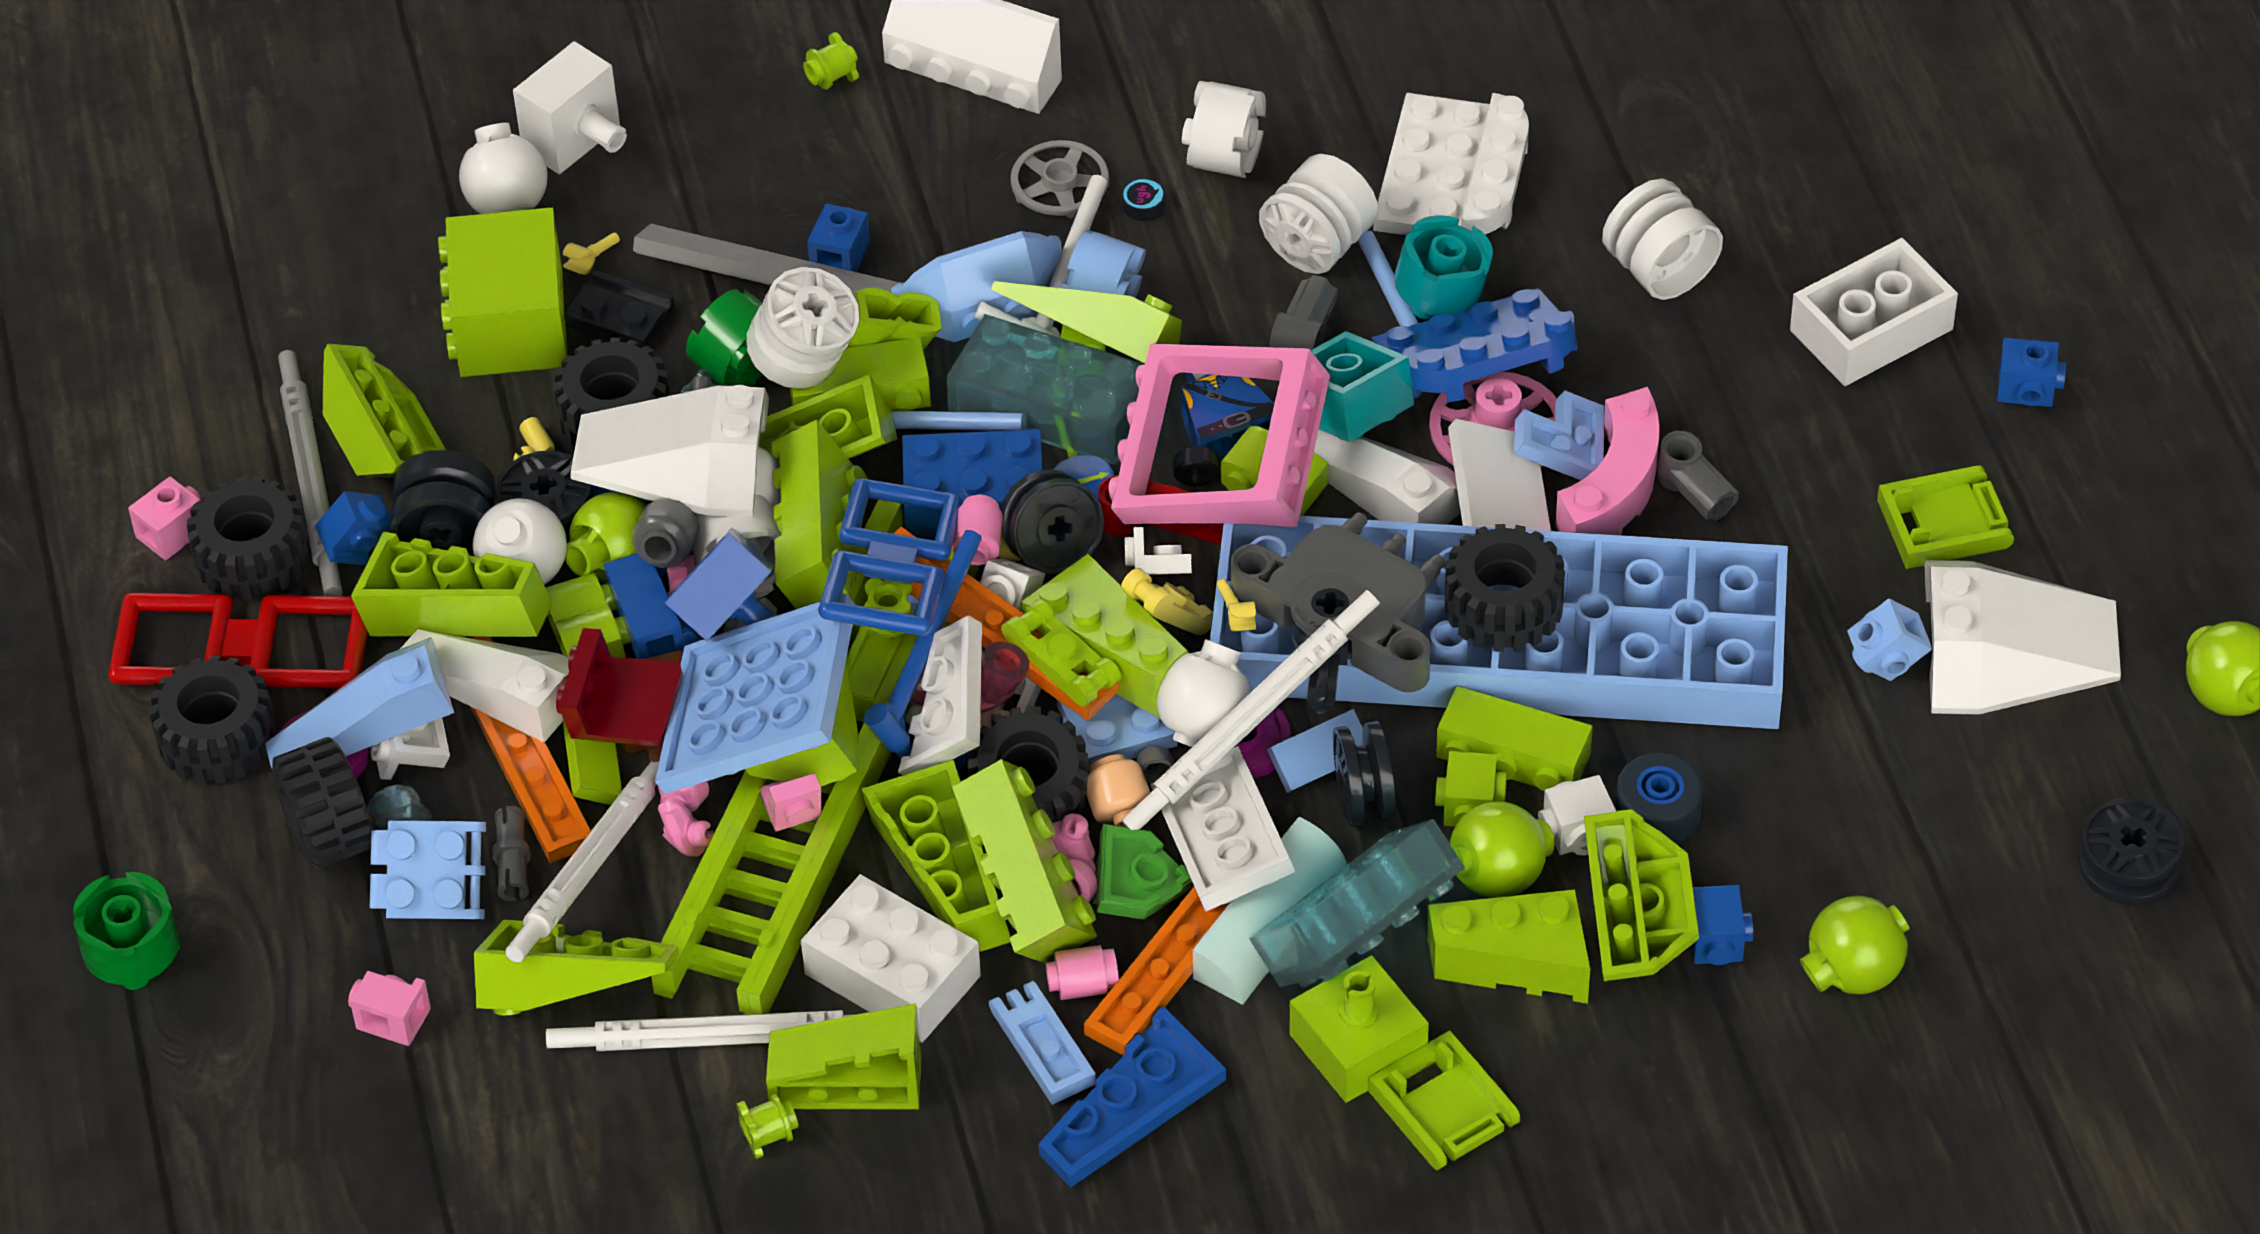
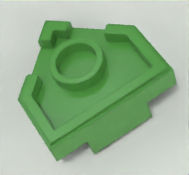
M1103 824L1100 832L1099 855L1095 862V876L1098 887L1093 898V904H1097L1098 913L1144 920L1192 889L1194 884L1187 868L1184 865L1179 866L1162 849L1164 844L1151 831L1131 830L1126 827Z

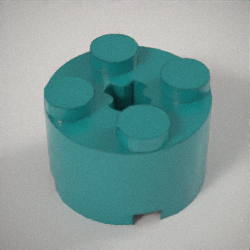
M1444 215L1425 217L1413 224L1412 230L1406 235L1394 275V283L1399 295L1410 305L1411 311L1415 316L1421 319H1430L1438 314L1456 315L1479 303L1493 256L1492 245L1480 229L1472 226L1470 231L1458 225V218Z

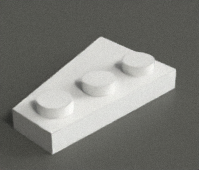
M969 615L934 633L921 687L927 693L921 714L912 717L909 733L914 735L915 739L910 757L904 756L901 759L898 773L901 775L910 774L950 761L980 746L982 623Z

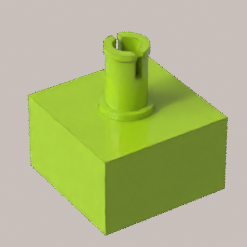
M1372 955L1290 1000V1036L1345 1103L1368 1091L1370 1076L1428 1043L1429 1023Z

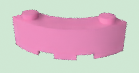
M1648 387L1605 400L1604 438L1609 450L1598 467L1586 478L1566 489L1557 491L1556 529L1558 532L1621 536L1622 528L1635 515H1641L1653 491L1659 444L1658 412Z

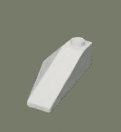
M1318 430L1314 452L1329 463L1328 483L1379 521L1447 525L1461 514L1455 472L1448 467L1363 436L1347 442L1322 430Z
M419 629L400 648L402 649L431 637L435 643L449 696L543 743L564 720L562 714L557 712L556 696L560 685H565L569 669L568 658L559 653Z

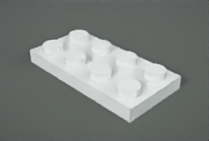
M1238 746L1232 748L1183 794L1173 805L1168 802L1161 809L1205 912L1295 873L1289 855ZM1153 783L1150 784L1152 790H1154L1156 787L1153 785Z

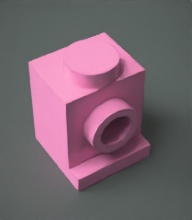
M367 971L362 980L358 979L354 983L348 1000L349 1006L352 1008L356 1029L406 1046H410L431 1009L425 980L416 978L413 984L410 985L397 976H383Z

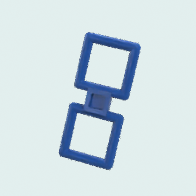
M864 478L855 480L840 528L839 539L845 545L868 548V553L865 555L838 551L833 555L818 608L819 615L823 619L919 636L928 635L933 628L945 574L939 567L916 563V559L921 557L944 561L949 558L957 529L958 508L963 504L961 497L952 493ZM868 498L941 510L935 540L860 528ZM848 571L864 573L866 577L908 584L911 582L923 583L916 615L840 603Z

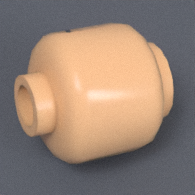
M1115 754L1104 757L1089 767L1090 773L1087 775L1088 783L1085 794L1097 822L1126 827L1121 820L1151 792L1140 764L1134 760L1125 759L1124 755Z

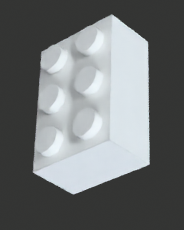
M1900 238L1794 293L1790 331L1844 386H1847L1953 330L1958 293L1903 238Z
M861 874L801 939L805 975L865 1010L873 1012L916 1003L919 1038L922 1043L981 976L978 941Z

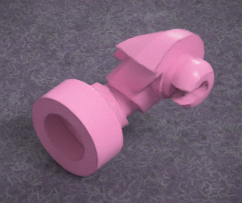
M707 781L664 794L658 786L661 795V804L658 806V811L664 824V834L662 835L682 854L691 857L700 856L709 845L714 831H707L706 829H709L711 824L705 820H696L691 812L695 811L709 794Z
M1072 813L1066 815L1062 821L1053 823L1055 835L1051 838L1058 853L1063 852L1073 866L1075 878L1071 879L1078 896L1083 895L1090 902L1096 895L1098 887L1095 876L1096 866L1093 861L1095 851L1089 838L1087 820L1079 814Z

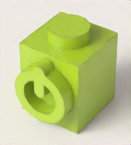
M1449 751L1447 777H1437L1435 806H1444V826L1455 827L1464 814L1483 803L1493 801L1505 802L1507 772L1496 771L1497 754Z

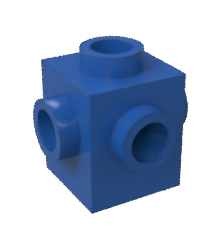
M2003 338L1997 402L2052 407L2055 389H2064L2066 362L2058 361L2059 343Z

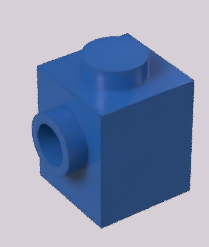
M826 203L807 240L809 261L856 272L870 244L868 213Z
M1739 885L1693 887L1700 938L1691 945L1694 964L1711 963L1713 965H1724L1730 962L1743 961L1745 942L1753 941V921L1751 912H1743Z

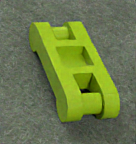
M1037 599L1028 605L1025 609V614L1020 618L1014 616L1001 626L1003 636L1008 643L1079 706H1087L1097 698V692L1100 689H1109L1121 680V673L1117 665L1109 658L1100 657L1056 618L1052 608L1042 599ZM1036 629L1044 635L1039 640L1031 634ZM1082 671L1088 674L1086 677L1083 675L1078 676Z

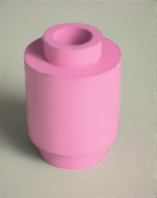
M973 495L966 498L958 508L957 529L953 542L954 554L965 530L975 531L982 537L971 565L986 564L987 560L996 559L999 555L1003 514L996 500L986 495Z
M1101 945L1054 951V961L1046 962L1049 991H1059L1060 1000L1107 994V989L1113 988L1119 980L1114 948L1102 950Z

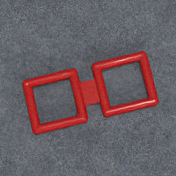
M128 593L122 600L108 678L113 684L158 685L164 676H173L172 669L175 667L129 666L140 611L213 613L204 661H209L210 656H221L222 661H227L230 657L240 660L241 667L247 664L252 666L256 670V675L262 676L266 687L342 688L362 672L368 631L351 596L267 595L261 601L258 619H231L233 600L226 594ZM278 614L351 615L343 670L270 669L269 663Z

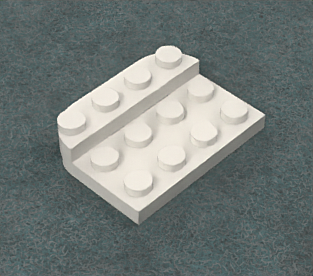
M1406 93L1378 200V218L1374 222L1373 231L1407 235L1412 230L1413 224L1418 220L1437 215L1458 218V225L1470 231L1472 226H1475L1484 234L1495 231L1499 227L1506 229L1512 219V205L1524 155L1528 152L1529 121L1524 111L1523 101L1516 96H1504L1497 93H1492L1490 104Z

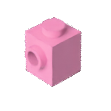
M169 476L128 507L135 537L166 561L189 543L187 519L192 517L190 510L195 503H202L201 496L192 487L187 486L185 488Z

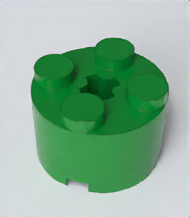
M738 289L730 290L717 298L701 315L700 318L706 323L699 334L692 330L688 337L686 345L688 359L721 386L744 385L754 387L756 380L763 375L755 367L747 352L746 340L751 322L762 302L746 290H744V294Z
M125 872L126 877L112 880L107 875L89 884L76 899L73 910L75 933L84 963L94 976L111 984L123 985V987L129 990H137L146 986L150 979L162 973L174 960L181 944L176 921L166 890L156 879L139 872Z

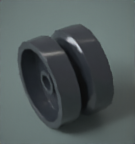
M429 450L411 456L399 466L394 477V505L391 510L390 522L391 533L397 534L400 541L411 543L414 538L430 541L432 548L448 551L451 546L466 548L468 554L474 556L473 540L477 525L485 513L495 506L496 484L494 474L480 460L469 454L452 450Z

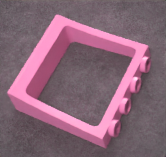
M1150 344L1145 365L1138 366L1136 370V382L1139 388L1137 401L1129 403L1127 407V419L1130 424L1128 438L1121 440L1118 444V456L1122 463L1119 476L1111 478L1109 482V494L1112 500L1111 509L1124 524L1229 523L1283 527L1298 526L1330 374L1312 351L1306 348ZM1185 372L1280 381L1258 480L1253 488L1235 491L1145 495L1172 379L1176 374Z

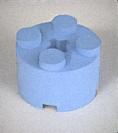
M1084 231L1074 248L1067 269L1070 270L1067 284L1062 283L1061 288L1128 295L1136 298L1142 282V276L1138 275L1142 267L1146 250L1098 232Z

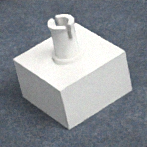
M575 41L513 89L520 136L532 142L542 154L546 166L559 175L597 144L603 146L610 153H614L623 146L626 140V129L620 126L612 65Z

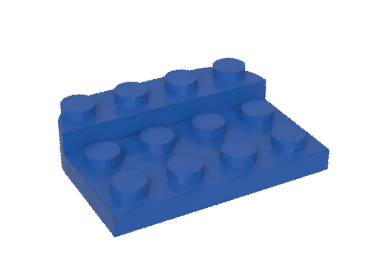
M1539 288L1535 290H1520L1511 297L1494 302H1479L1470 309L1456 315L1438 314L1431 317L1429 321L1409 327H1394L1385 334L1372 337L1374 343L1409 357L1414 398L1419 397L1423 391L1432 393L1446 392L1447 402L1465 399L1463 383L1532 362L1539 361L1549 374L1564 368L1563 357L1571 351L1578 350L1572 311H1559Z

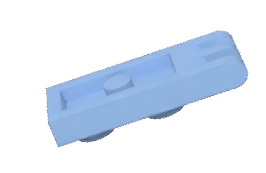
M1034 981L1023 986L1025 994L1029 999L1028 1002L1024 1001L1017 989L1006 993L1008 1003L1012 1008L1010 1010L1006 1008L999 997L989 1001L992 1014L1052 1105L1095 1085V1072Z

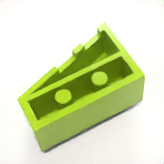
M1575 890L1428 905L1427 940L1434 979L1496 989L1497 983L1527 988L1526 994L1542 996L1543 991L1572 995L1574 1002L1588 1004L1590 966Z
M916 1003L770 1031L766 1076L769 1101L770 1095L776 1094L781 1102L788 1099L793 1109H919L921 1049Z

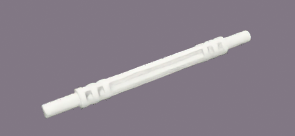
M1366 590L1333 622L1328 619L1266 679L1153 783L1156 788L1121 820L1125 826L1131 830H1140L1168 802L1172 805L1177 802L1183 794L1346 643L1348 641L1346 635L1380 604L1379 601Z
M651 761L639 777H634L629 781L524 917L523 928L506 949V955L511 961L521 962L539 938L549 935L655 796L654 788L657 786L655 778L659 762Z
M843 1010L597 1021L595 1022V1027L546 1029L547 1049L596 1046L597 1051L766 1044L769 1043L770 1031L852 1015H843Z

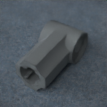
M1312 275L1307 280H1301L1287 312H1280L1276 317L1271 332L1270 347L1306 348L1313 350L1323 344L1325 325L1338 300V289L1333 287L1327 278Z
M1674 431L1668 433L1663 438L1656 470V478L1660 485L1668 490L1679 491L1706 520L1712 519L1715 522L1727 515L1731 507L1737 503L1739 492L1702 455V444L1699 439L1686 431Z

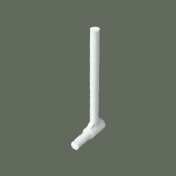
M1093 175L1090 178L1062 250V255L1048 287L1061 288L1062 283L1067 284L1070 273L1067 266L1082 233L1090 230L1107 186V180L1100 175ZM981 301L974 313V318L1013 336V341L1052 360L1060 349L1061 335L1057 328L1053 327L1055 320L1039 312L1036 318L1029 317L1019 320Z

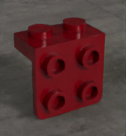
M583 628L578 645L572 646L569 653V674L565 685H560L556 696L557 712L562 714L571 739L659 746L664 741L666 728L682 682L683 671L681 666L675 662L611 657L601 629Z

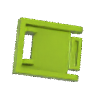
M1972 466L1879 485L1877 501L1906 569L1924 566L1925 560L1949 561L2004 550L2013 544L2014 536L2008 528L2007 517L1991 481H1986L1987 474L1982 466ZM1911 512L1918 527L1912 529L1910 535L1901 516L1903 513Z
M1450 1030L1369 1077V1093L1435 1170L1446 1166L1447 1159L1445 1154L1452 1161H1455L1504 1131V1124L1499 1117L1509 1127L1520 1122V1114L1515 1105ZM1434 1063L1442 1070V1074L1406 1094V1079Z

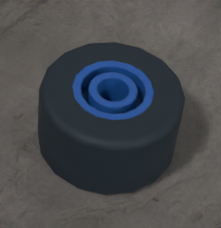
M1665 753L1642 755L1626 764L1618 777L1615 810H1634L1643 817L1644 822L1678 844L1691 836L1700 823L1704 785L1698 771L1682 758Z

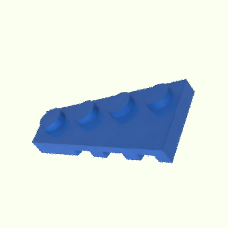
M1162 1006L1152 1017V1024L1141 1036L1137 1034L1125 1047V1054L1111 1070L1106 1068L1097 1078L1095 1088L1083 1101L1078 1100L1039 1143V1156L1071 1188L1226 1081V1068Z

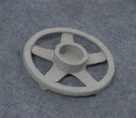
M1065 140L1044 142L1028 149L1015 162L1011 171V188L1015 194L1016 201L1033 211L1047 215H1065L1068 218H1073L1078 212L1081 202L1074 203L1072 190L1075 187H1087L1090 178L1093 176L1077 173L1076 166L1082 152L1089 154L1098 163L1101 170L1100 176L1107 180L1104 194L1107 187H1109L1108 167L1096 151L1084 144ZM1049 148H1070L1064 158L1052 159L1047 163L1033 155ZM1025 163L1038 173L1042 179L1022 190L1018 181V174L1022 164ZM1048 192H1054L1061 206L1041 204L1032 198Z

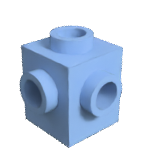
M1887 599L1876 609L1868 612L1862 620L1847 630L1854 647L1852 655L1857 665L1867 673L1873 672L1889 681L1905 673L1911 665L1932 650L1919 613L1891 599Z

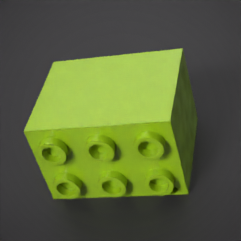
M553 207L447 217L446 236L438 237L441 263H448L447 267L440 270L442 296H449L445 303H441L444 330L452 329L453 332L447 333L449 360H458L460 377L562 368L561 362L568 355L562 264Z

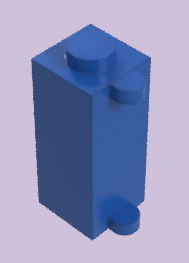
M638 553L603 564L607 583L614 597L617 614L619 617L622 616L625 622L630 644L637 659L650 658L679 650L683 654L686 645L696 642L697 635L690 626L681 628L676 613L665 604L668 595L660 577L666 573L667 568L650 565L641 559Z

